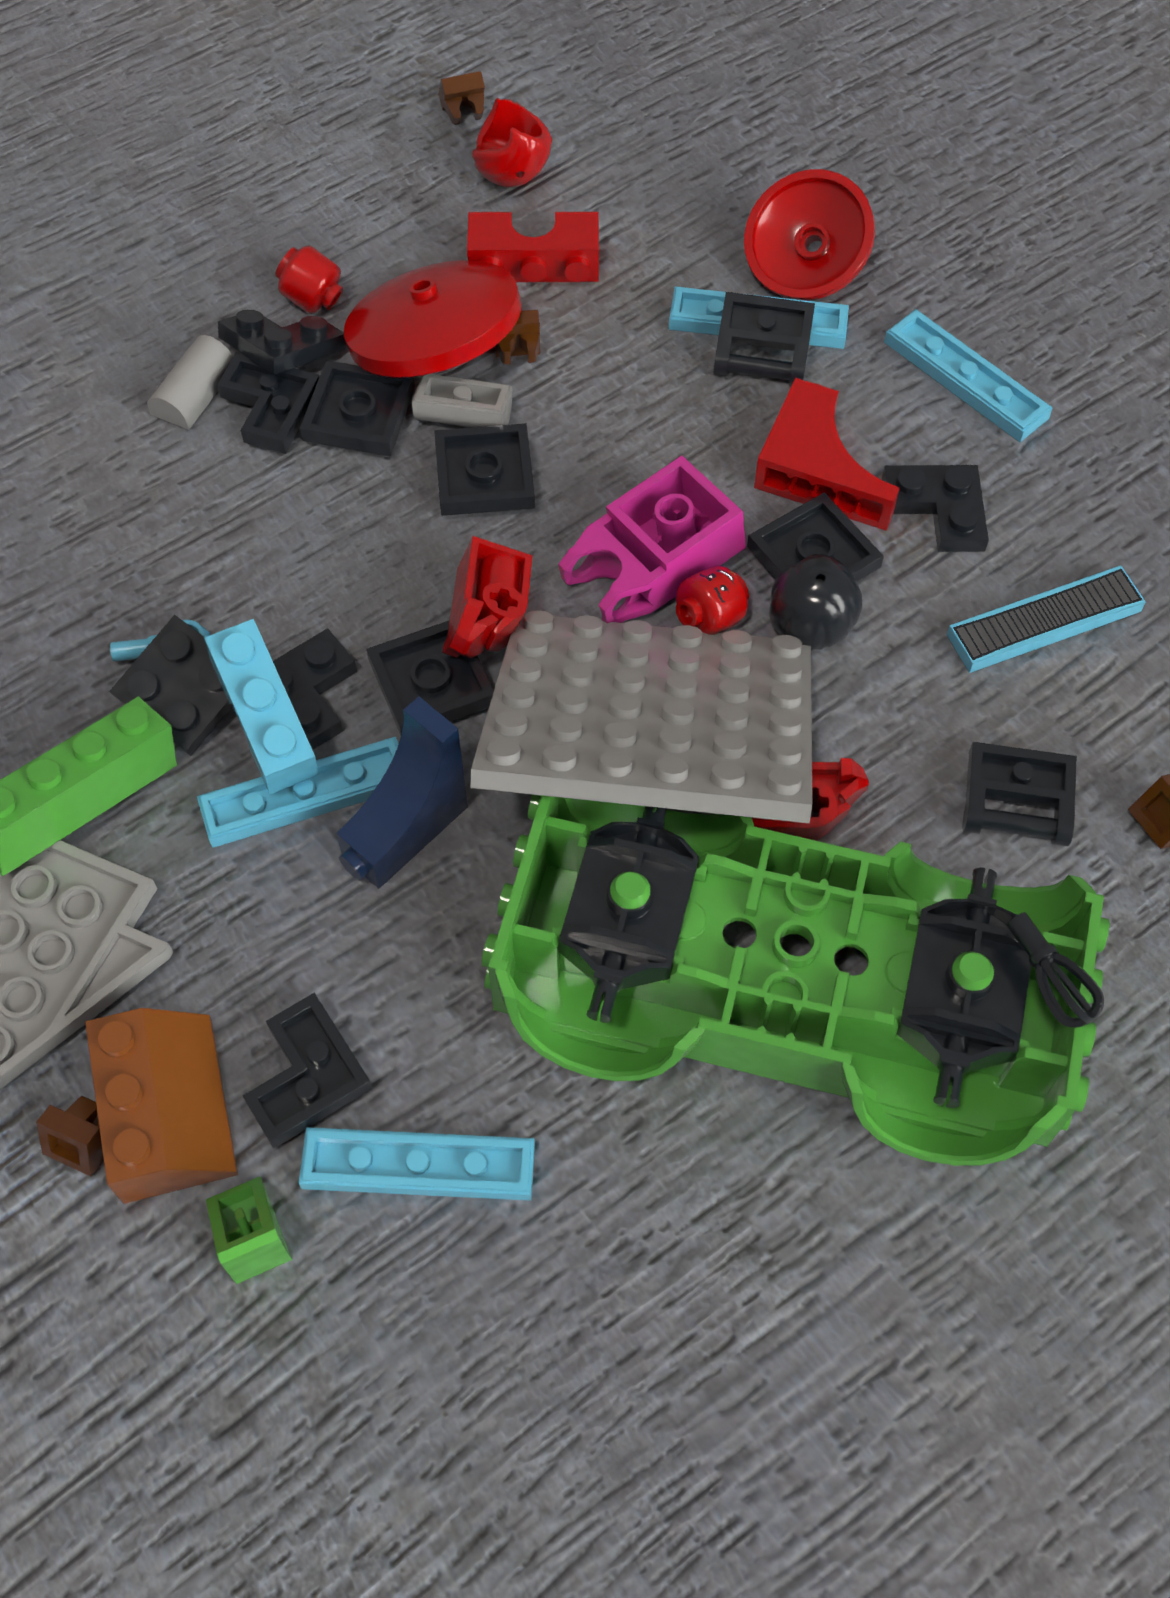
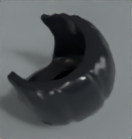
M813 554L797 564L786 567L779 574L771 590L769 617L773 628L779 635L794 636L802 641V645L811 646V651L815 649L822 650L844 639L851 628L857 623L862 610V593L854 576L842 562L824 554Z

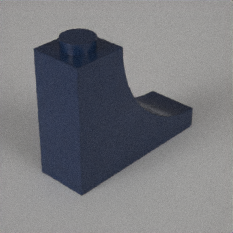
M419 696L403 710L404 721L399 745L383 778L363 806L336 833L342 853L339 856V860L343 867L357 880H362L366 877L378 889L468 808L458 728Z

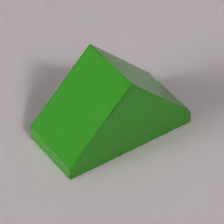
M261 1176L206 1199L217 1256L221 1265L236 1284L292 1260Z

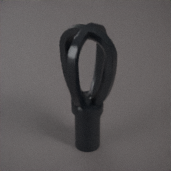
M1026 912L1012 918L1006 926L1029 956V963L1036 969V979L1040 992L1054 1017L1061 1024L1072 1028L1083 1027L1093 1022L1100 1015L1104 1007V995L1097 983L1076 962L1059 954L1056 947L1047 942ZM1060 966L1065 967L1076 976L1093 997L1092 1007ZM1048 977L1078 1017L1073 1018L1065 1014L1053 994Z

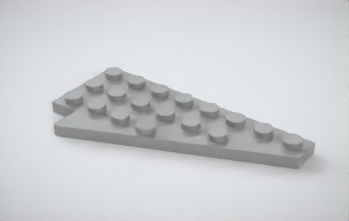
M61 840L5 876L0 875V1090L84 1026L85 1021L93 1019L170 959L173 950L169 943L134 929L138 919L157 891L153 879Z

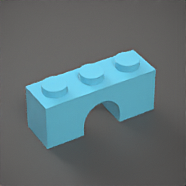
M254 618L204 637L211 663L229 704L233 705L250 752L269 795L317 776L314 752Z

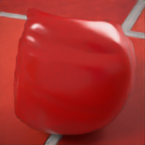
M496 98L492 110L478 134L477 147L472 151V158L475 161L476 169L488 181L501 187L521 186L536 177L546 164L551 152L552 137L545 124L518 102H513L511 99Z

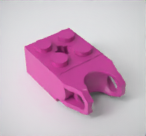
M681 455L607 505V513L587 526L575 545L568 550L559 562L558 566L561 579L567 585L587 583L597 578L607 577L615 579L598 606L602 613V621L607 624L611 622L622 623L626 620L654 612L676 597L677 588L684 579L715 565L720 566L745 549L743 511ZM588 555L580 568L572 571L576 562ZM625 597L623 604L613 611L617 602Z

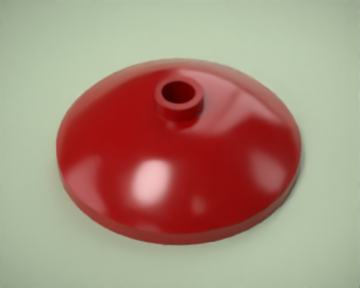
M824 169L803 170L790 174L770 186L760 196L750 212L744 233V249L749 267L766 289L780 297L810 301L832 295L848 285L860 273L871 254L875 238L873 212L863 191L844 175ZM815 241L822 242L818 250L814 252L808 251L811 243Z

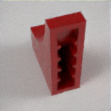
M795 378L759 454L754 488L802 504L825 492L849 519L887 531L893 516L900 487L889 484L869 473L852 458L844 447L835 424V411L839 391Z

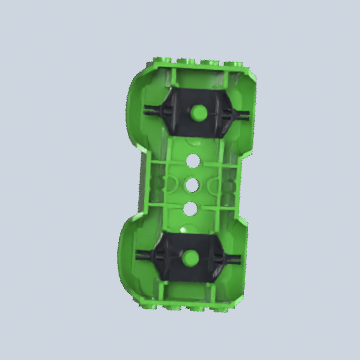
M532 794L528 810V819L533 820L529 836L521 834L518 838L513 857V867L518 868L514 885L505 883L503 886L497 915L503 917L498 935L489 933L481 965L487 968L484 987L491 990L493 1010L509 1014L512 1024L522 1039L541 1056L555 1064L588 1077L611 1081H640L661 1075L685 1057L847 1097L862 1126L880 1142L900 1153L924 1161L954 1166L985 1165L1005 1161L1025 1151L1032 1144L1047 1147L1060 1130H1068L1073 1113L1075 1111L1082 1112L1089 1089V1078L1081 1076L1083 1056L1089 1057L1096 1035V1023L1091 1022L1083 1027L1072 1028L1061 1024L1054 1017L1040 992L1036 979V969L1029 963V956L1006 926L1012 918L1026 912L1050 945L1053 944L1059 951V954L1070 958L1082 967L1101 989L1103 971L1095 969L1097 951L1102 952L1104 950L1110 921L1107 918L1101 917L1104 896L1096 894L1083 878L1068 875L1064 880L1054 885L1042 887L995 885L997 873L992 869L988 870L985 879V868L983 867L973 870L972 880L955 876L934 868L917 858L911 850V844L899 842L884 856L754 827L751 817L724 814H688L670 811L667 808ZM733 921L746 922L754 929L756 939L747 948L738 946L733 948L723 938L725 926ZM789 934L801 935L809 941L811 951L803 956L790 955L783 950L780 940ZM845 947L856 948L866 956L867 968L863 973L851 976L849 973L840 971L836 967L834 961L835 954ZM1060 966L1087 1002L1093 1004V997L1087 988L1070 971ZM1048 977L1053 994L1065 1014L1073 1018L1078 1017Z

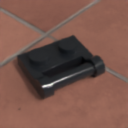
M726 292L713 375L727 376L728 372L789 380V385L793 384L795 378L803 380L815 303ZM732 343L794 351L793 361L730 354Z
M973 742L969 750L966 804L962 824L963 831L979 834L981 829L1049 838L1052 844L1069 846L1073 838L1075 822L1077 756ZM985 799L1054 808V818L986 809Z

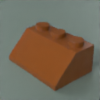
M138 1008L85 1021L107 1185L122 1203L126 1204L237 1176L236 1158L210 1015Z

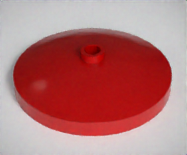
M475 260L448 261L432 264L399 275L366 295L347 317L344 326V338L354 362L370 373L388 377H413L432 374L466 363L498 344L517 323L522 308L521 298L514 277L506 269L498 265Z

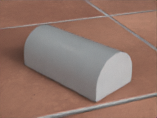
M199 335L147 401L150 415L189 430L219 391L217 385L233 358L229 349L211 336Z
M436 374L422 375L412 400L413 417L416 420L470 428L508 425L512 407V386Z

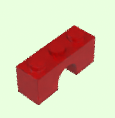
M468 212V260L484 261L498 265L511 273L516 282H599V212H555V225L553 229L547 234L538 237H528L519 234L512 226V212Z

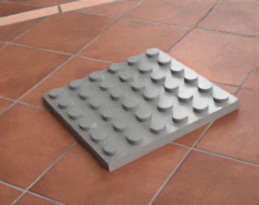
M545 611L525 613L516 631L510 635L472 763L470 788L810 823L812 810L811 646L802 645L800 639L790 635H779L769 638L751 636L747 632L740 630H730L724 633L709 635L702 633L699 628L690 625L668 628L651 626L649 623L640 620H632L626 623L611 622L607 624L600 618L589 615L567 618L553 616Z

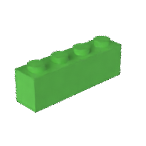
M138 696L0 780V875L5 876L176 767L177 762L171 725Z

